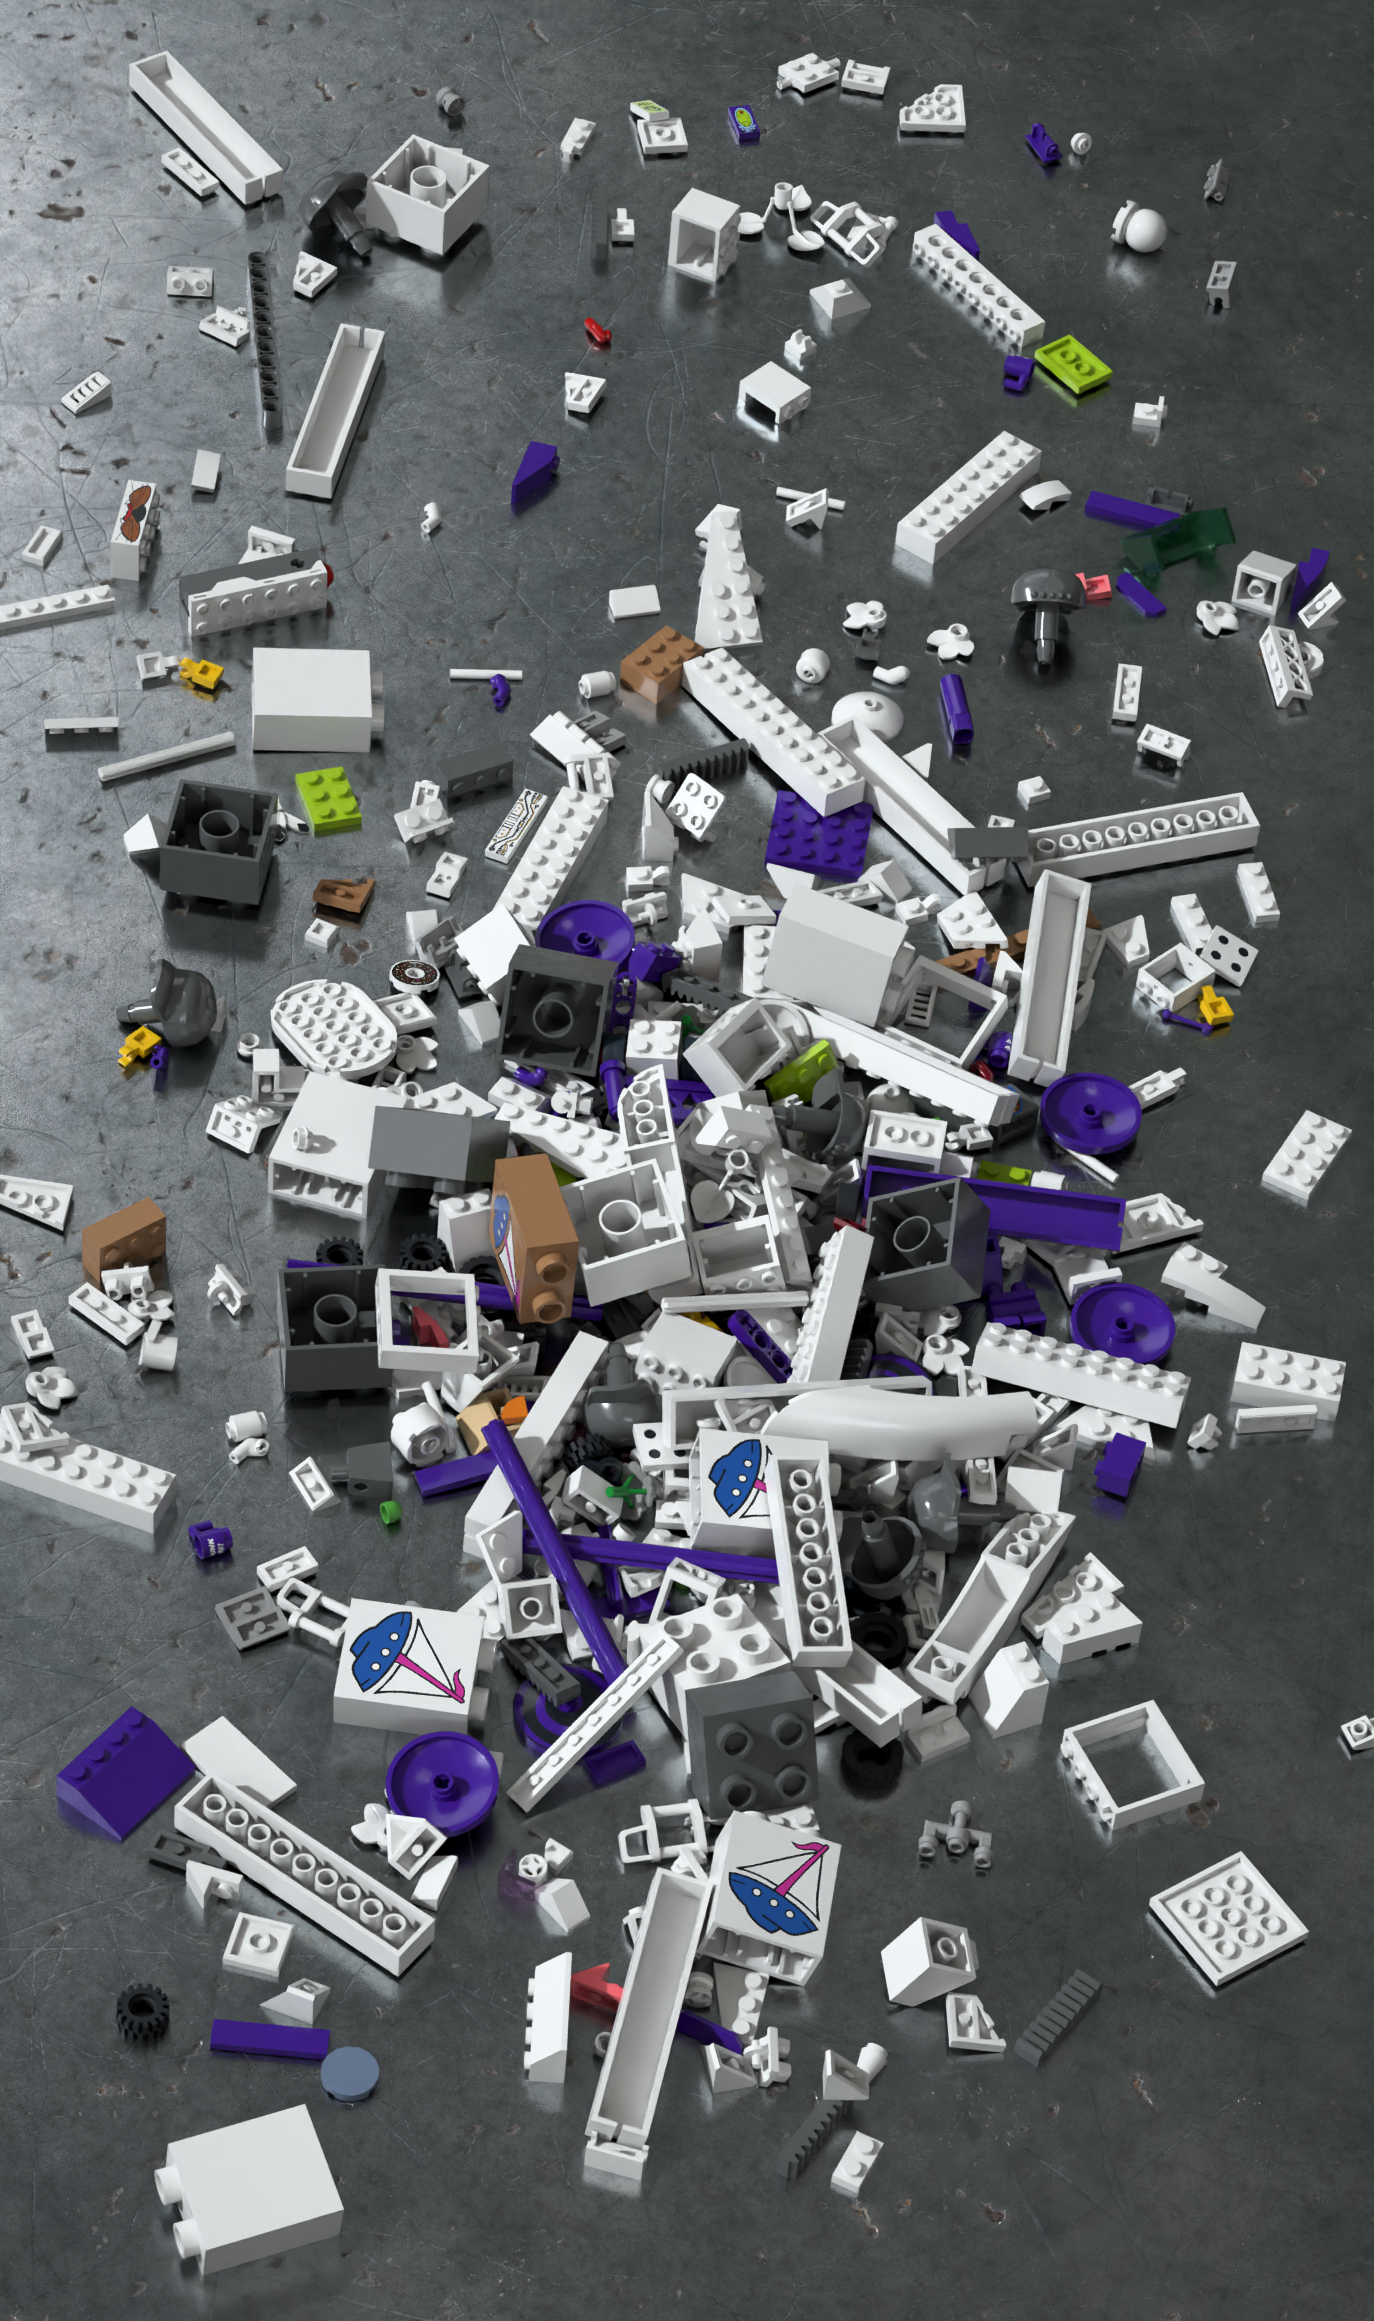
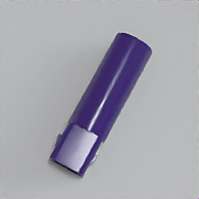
M948 674L941 679L940 686L952 740L955 744L971 743L974 737V727L963 681L957 674Z

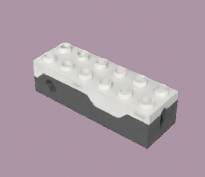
M311 548L179 577V613L190 636L194 637L326 608L327 588L334 581L333 571L328 564L321 561L316 549Z

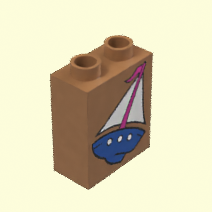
M545 1153L496 1159L488 1236L518 1322L523 1324L539 1321L548 1324L556 1322L561 1318H569L572 1311L579 1239L549 1157Z

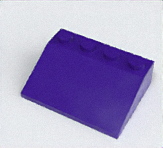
M131 1706L56 1775L57 1796L122 1841L196 1771V1766L152 1719Z

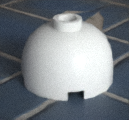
M883 1084L870 1092L867 1098L870 1101L868 1122L871 1110L897 1114L903 1112L915 1113L914 1100L903 1087L896 1088L889 1084Z

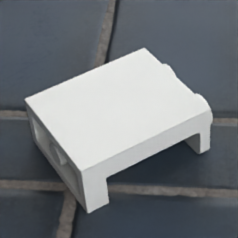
M770 361L740 381L738 399L746 403L754 397L775 411V422L781 424L802 409L807 408L810 403L811 387Z

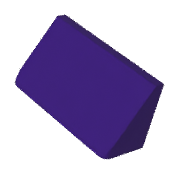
M980 957L974 980L991 988L994 974L986 959ZM969 1000V1009L987 1011V1008Z

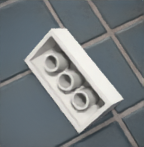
M565 1952L537 1966L535 1969V1979L529 1978L528 1996H534L533 2003L528 2002L526 2019L532 2020V2027H526L525 2044L531 2045L530 2052L525 2051L524 2069H529V2081L564 2083L568 2039L571 1952Z

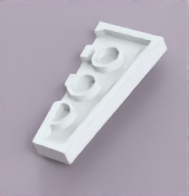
M1090 1552L1084 1557V1561L1079 1566L1076 1565L1069 1571V1575L1062 1582L1058 1581L1052 1587L1050 1593L1039 1598L1021 1615V1623L1039 1639L1044 1636L1046 1626L1105 1588L1117 1597L1124 1592V1585Z

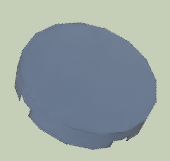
M347 2046L336 2049L327 2055L322 2063L320 2079L323 2088L327 2092L329 2091L331 2094H334L335 2098L341 2101L353 2102L369 2096V2092L373 2089L375 2090L379 2080V2066L376 2059L369 2052L359 2047Z

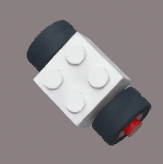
M630 1019L628 1042L626 1034L606 1033L604 1036L599 1063L612 1059L620 1060L625 1065L627 1075L636 1076L651 1067L663 1064L665 1078L678 1080L680 1064L682 1080L703 1082L683 1055L699 1037H684L681 1054L682 1028L679 1021Z

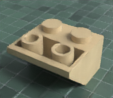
M508 1387L482 1393L456 1416L457 1425L472 1456L491 1451L481 1429L494 1419L501 1421L504 1406L513 1399ZM523 1423L506 1424L512 1439Z

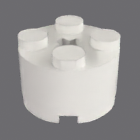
M423 1402L406 1412L396 1414L392 1420L394 1424L391 1430L392 1443L410 1464H416L417 1467H426L436 1463L444 1456L442 1451L446 1446L450 1448L453 1443L454 1434L452 1429L427 1402Z

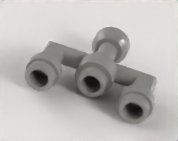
M956 1801L951 1806V1815L955 1818L954 1826L925 1821L923 1836L919 1838L918 1843L919 1853L925 1857L935 1855L939 1843L936 1839L937 1834L947 1836L946 1845L953 1853L964 1852L968 1847L969 1840L979 1842V1847L974 1851V1863L978 1867L988 1868L994 1859V1851L992 1850L994 1834L966 1829V1820L972 1818L974 1807L969 1802Z

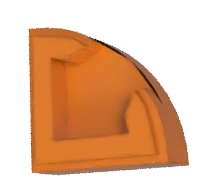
M516 1397L504 1406L501 1420L504 1421L505 1425L524 1422L528 1415L525 1397Z

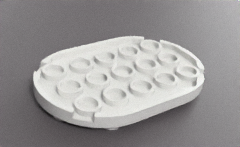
M328 979L303 982L281 993L275 1000L276 1004L273 1010L271 1009V1025L274 1033L301 1064L312 1072L326 1076L336 1074L346 1079L358 1080L363 1076L383 1070L396 1054L398 1042L396 1028L393 1023L361 989L343 981L341 985L328 983Z

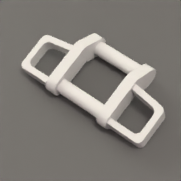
M825 201L810 216V220L821 229L822 234L832 238L845 250L844 252L849 257L856 259L865 268H869L883 253V249L873 238L880 236L884 232L885 226L880 222L874 221L861 209L857 202H851L838 208ZM831 209L835 213L824 225L818 222L819 218L827 210ZM856 216L867 226L863 227L849 242L836 230L847 218ZM870 240L875 248L866 259H861L857 253Z
M290 1578L277 1595V1605L291 1614L288 1625L294 1628L301 1627L325 1638L335 1647L343 1646L350 1607L323 1595L322 1591L296 1578ZM292 1590H297L308 1596L301 1608L285 1599ZM318 1605L346 1617L347 1620L341 1628H337L334 1631L309 1620Z
M697 1798L688 1799L687 1803L657 1807L642 1805L640 1809L643 1825L623 1830L618 1835L621 1861L623 1864L651 1861V1863L660 1862V1859L680 1856L679 1848L686 1845L691 1852L702 1850L705 1855L714 1853L715 1846L707 1847L704 1823H718L725 1826L729 1818L724 1817L710 1820L709 1817H703ZM689 1814L693 1825L695 1843L659 1847L655 1818ZM645 1831L649 1855L628 1856L625 1837Z

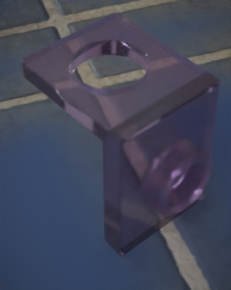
M513 1848L498 1872L497 1889L506 1892L511 1897H518L532 1903L535 1898L536 1883L512 1873L517 1865L518 1849Z

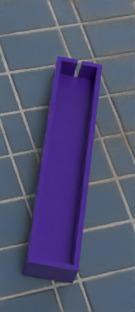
M868 1165L861 1217H867L868 1202L871 1197L958 1178V1176ZM961 1177L991 1210L988 1235L997 1234V1236L1120 1252L1123 1227H1118V1223H1124L1127 1199Z

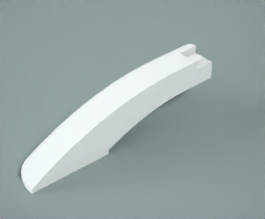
M663 1064L646 1069L633 1078L634 1082L621 1092L617 1107L627 1167L656 1158L686 1239L692 1276L649 1289L648 1293L651 1299L659 1304L662 1303V1299L665 1297H684L703 1293L701 1275L691 1234L694 1232Z
M870 1385L815 1390L798 1395L789 1400L788 1406L780 1412L775 1411L768 1418L760 1434L828 1441L829 1453L885 1460L944 1461L945 1454L951 1453L950 1460L1005 1456L1009 1447L1026 1446L1029 1433L1036 1432L1037 1413L1034 1400L1029 1391L985 1396L949 1397L898 1393L873 1389Z
M1042 1510V1514L1030 1516L1027 1512L1018 1515L1004 1525L981 1554L977 1566L941 1624L906 1667V1683L922 1696V1702L927 1704L933 1697L954 1705L959 1697L963 1699L966 1697L995 1655L1003 1647L1020 1621L1021 1615L1027 1610L1076 1521V1516L1064 1512Z

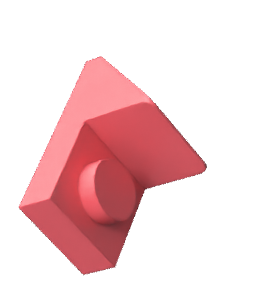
M606 1963L572 1974L570 1996L617 2013L623 1988L618 1984L607 1982L609 1979L610 1963Z

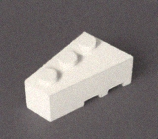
M1105 1588L1046 1626L1042 1648L1061 1665L1090 1657L1093 1652L1104 1649L1107 1652L1115 1650L1116 1646L1122 1644H1138L1143 1623Z

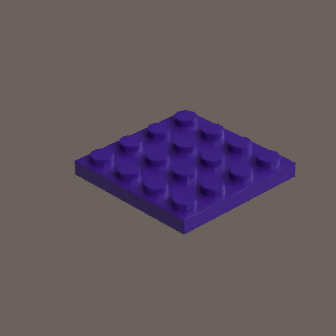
M778 790L764 864L770 863L786 868L860 878L863 872L874 807L871 804L860 802L823 817L798 793Z

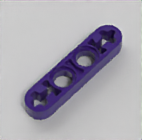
M622 972L616 978L608 1033H613L616 1027L623 1026L628 1031L626 1034L628 1042L630 1019L634 1018L637 979L630 972ZM624 980H629L631 984L628 986L627 996L623 995V985H621L624 983ZM621 1002H625L631 1008L628 1013L621 1014L617 1012L616 1006Z
M736 1311L728 1318V1327L777 1384L787 1383L793 1371L791 1367L792 1361L747 1311ZM755 1338L760 1341L762 1348L757 1345ZM772 1358L777 1360V1362L780 1365V1368L775 1365Z

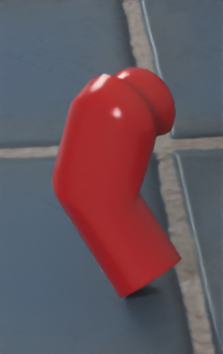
M589 317L585 320L586 328L599 343L609 342L612 339L611 331L608 329L603 330L593 318Z

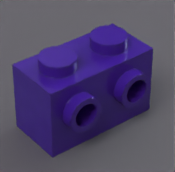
M653 941L649 943L638 942L631 950V956L624 968L641 981L661 982L662 974L678 967L682 957L675 952V947L666 942L662 944H657Z
M1116 1432L1112 1442L1107 1441L1103 1451L1104 1460H1098L1094 1471V1475L1098 1476L1096 1487L1127 1497L1143 1461L1146 1442Z

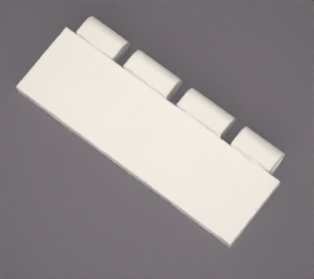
M561 711L555 713L553 717L549 715L530 734L536 742L562 764L563 757L567 755L605 753L606 751L594 739L589 738V735L576 724H572V721ZM606 752L612 779L617 774L616 770L621 762L609 752ZM576 765L577 771L581 774L582 781L585 782L583 766Z

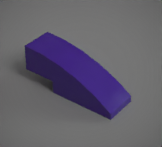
M952 210L935 212L934 224H937L979 262L980 249L968 224H958Z
M1311 548L1309 563L1299 561L1290 609L1295 610L1304 604L1319 588L1326 572L1330 551Z

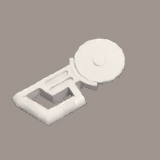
M915 1582L902 1594L906 1611L913 1614L904 1616L902 1621L907 1630L908 1646L921 1650L927 1643V1640L917 1637L915 1625H920L923 1637L931 1638L940 1625L937 1613L940 1610L939 1605L942 1601V1593L938 1595Z

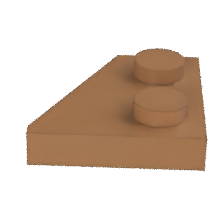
M352 879L320 880L313 892L312 901L326 906L345 909L349 912L360 913L374 889L375 879H367V884H353Z

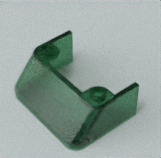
M1226 507L1189 512L1119 539L1122 550L1141 574H1147V577L1160 574L1165 571L1164 565L1196 552H1203L1204 555L1216 552V547L1237 543Z

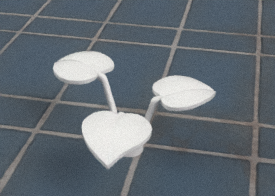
M782 182L776 184L775 195L770 198V204L763 218L750 212L739 213L741 215V222L738 226V232L754 234L764 230L762 223L767 221L774 204L778 209H789L794 235L788 238V245L800 251L815 250L825 245L823 238L819 234L809 230L800 233L797 231L793 211H802L811 206V199L805 192L803 185L793 188L789 183Z
M699 1108L692 1118L689 1129L692 1147L702 1156H709L714 1151L719 1155L728 1156L725 1161V1167L728 1172L720 1186L712 1180H704L695 1185L691 1192L690 1203L695 1220L699 1223L710 1224L724 1219L734 1206V1195L724 1189L732 1174H740L747 1167L752 1174L756 1175L755 1185L758 1190L763 1194L764 1190L757 1160L755 1161V1170L751 1165L752 1162L749 1161L748 1154L744 1150L729 1149L727 1151L721 1150L722 1148L697 1144L695 1142V1138L714 1115ZM784 1158L791 1187L800 1179L802 1174L793 1163Z

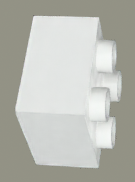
M412 135L367 181L366 224L383 230L387 236L400 237L417 244L426 252L443 255L487 209L490 166Z
M656 1158L560 1187L579 1239L576 1267L590 1307L692 1276L686 1239Z
M738 1594L717 1598L708 1605L679 1616L667 1617L660 1623L639 1630L640 1655L662 1632L684 1650V1653L648 1690L688 1743L685 1690L791 1671V1661Z

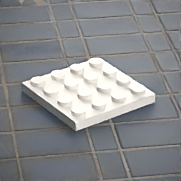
M1242 1851L1150 1898L1149 1902L1150 1907L1216 1986L1307 1939L1309 1935V1930Z

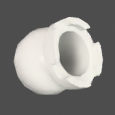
M1127 200L1128 206L1126 208L1121 207L1115 218L1113 228L1116 229L1115 235H1111L1112 241L1119 244L1127 241L1131 248L1143 253L1158 249L1166 240L1167 226L1164 218L1155 210H1139L1138 203Z

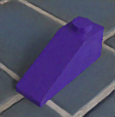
M530 441L512 483L511 502L516 503L549 480L554 470H558L560 457L557 456V446Z

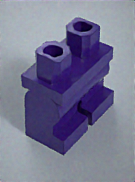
M1024 1281L1012 1284L1011 1292H1003L1002 1286L999 1285L988 1287L986 1313L990 1323H1001L1015 1330H1027L1028 1325H1036L1035 1329L1027 1331L1033 1335L1044 1336L1047 1318L1044 1311L1041 1312L1034 1288L1028 1289Z

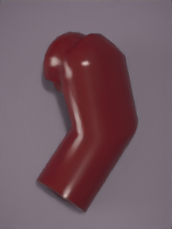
M976 1060V1062L970 1064V1073L977 1076L980 1074L982 1078L993 1083L995 1082V1074L985 1061Z

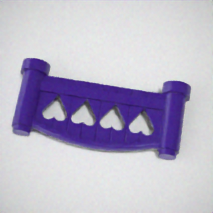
M612 1059L601 1064L600 1076L601 1080L605 1083L609 1115L614 1121L619 1122L617 1109L619 1097L623 1089H627L634 1082L633 1078L635 1076L626 1075L624 1063L620 1060ZM666 1079L669 1099L676 1105V1108H671L675 1126H681L694 1110V1108L685 1109L682 1107L687 1097L692 1098L696 1104L716 1098L705 1082Z

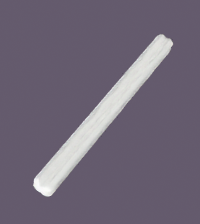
M226 732L100 767L98 774L101 781L105 782L234 746L236 744V737L233 732Z
M802 1290L665 1297L662 1299L661 1308L664 1313L801 1307L808 1304L809 1296L806 1291Z

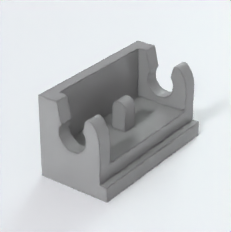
M1215 261L1206 287L1212 306H1215V298L1219 297L1223 300V307L1230 309L1239 282L1237 262Z
M449 916L417 938L415 945L420 961L432 964L437 969L449 962L450 951L459 948L454 938L467 929L465 924L461 922L458 925V929L455 918Z

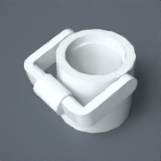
M153 1319L148 1332H145L143 1337L139 1365L172 1371L175 1363L178 1338L159 1334L162 1322Z

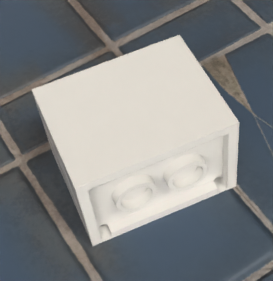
M692 188L672 212L668 265L716 282L721 275H725L728 266L734 263L738 256L736 244L740 237L738 233V226L741 222V215H739L740 205Z
M502 903L454 939L459 946L456 951L464 962L467 961V968L473 977L478 979L479 982L477 984L485 995H488L491 1001H494L496 1007L501 1005L503 1008L508 966L519 944L536 946L525 928Z
M753 998L726 1011L683 1055L715 1097L718 1098L738 1091H752L756 1087L754 1083L758 1079L761 1080L772 1072L770 1067L774 1063L782 1062L788 1056L786 1052L793 1045L757 998Z
M871 1110L863 1151L861 1189H865L868 1165L939 1174L947 1121Z
M769 1215L691 1233L705 1295L787 1291Z
M662 1311L641 1345L634 1372V1381L646 1380L651 1384L654 1391L662 1395V1390L722 1387L724 1371L732 1361L737 1338L679 1314L664 1313Z

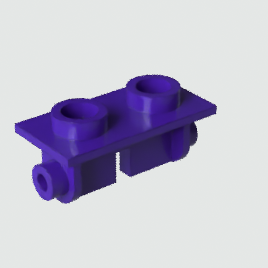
M1034 123L1031 134L1025 135V138L1041 160L1045 163L1062 159L1063 155L1058 150L1059 146L1047 135L1043 124Z

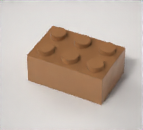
M666 625L621 661L620 682L655 704H658L682 684L683 663L699 656L703 657V647Z
M149 1197L82 1229V1264L99 1284L103 1283L102 1271L124 1269L125 1262H131L133 1268L138 1267L141 1263L153 1257H158L166 1251V1216Z

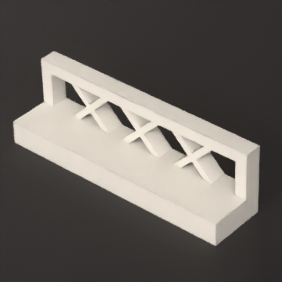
M1269 625L1259 644L1277 706L1286 708L1293 697L1310 700L1313 693L1294 630ZM1280 636H1282V637H1287L1288 640H1289V643L1286 642V641H1285L1283 638H1281ZM1285 651H1287L1289 654H1291V655L1294 657V659H1292L1290 656H1288V655L1285 653ZM1289 667H1292L1299 675L1295 674ZM1294 683L1300 686L1303 690L1296 689Z

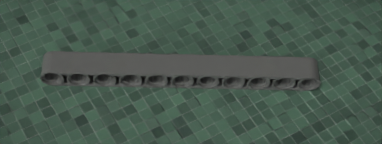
M255 251L248 255L247 278L261 424L268 430H276L282 426V395L267 255L263 252Z

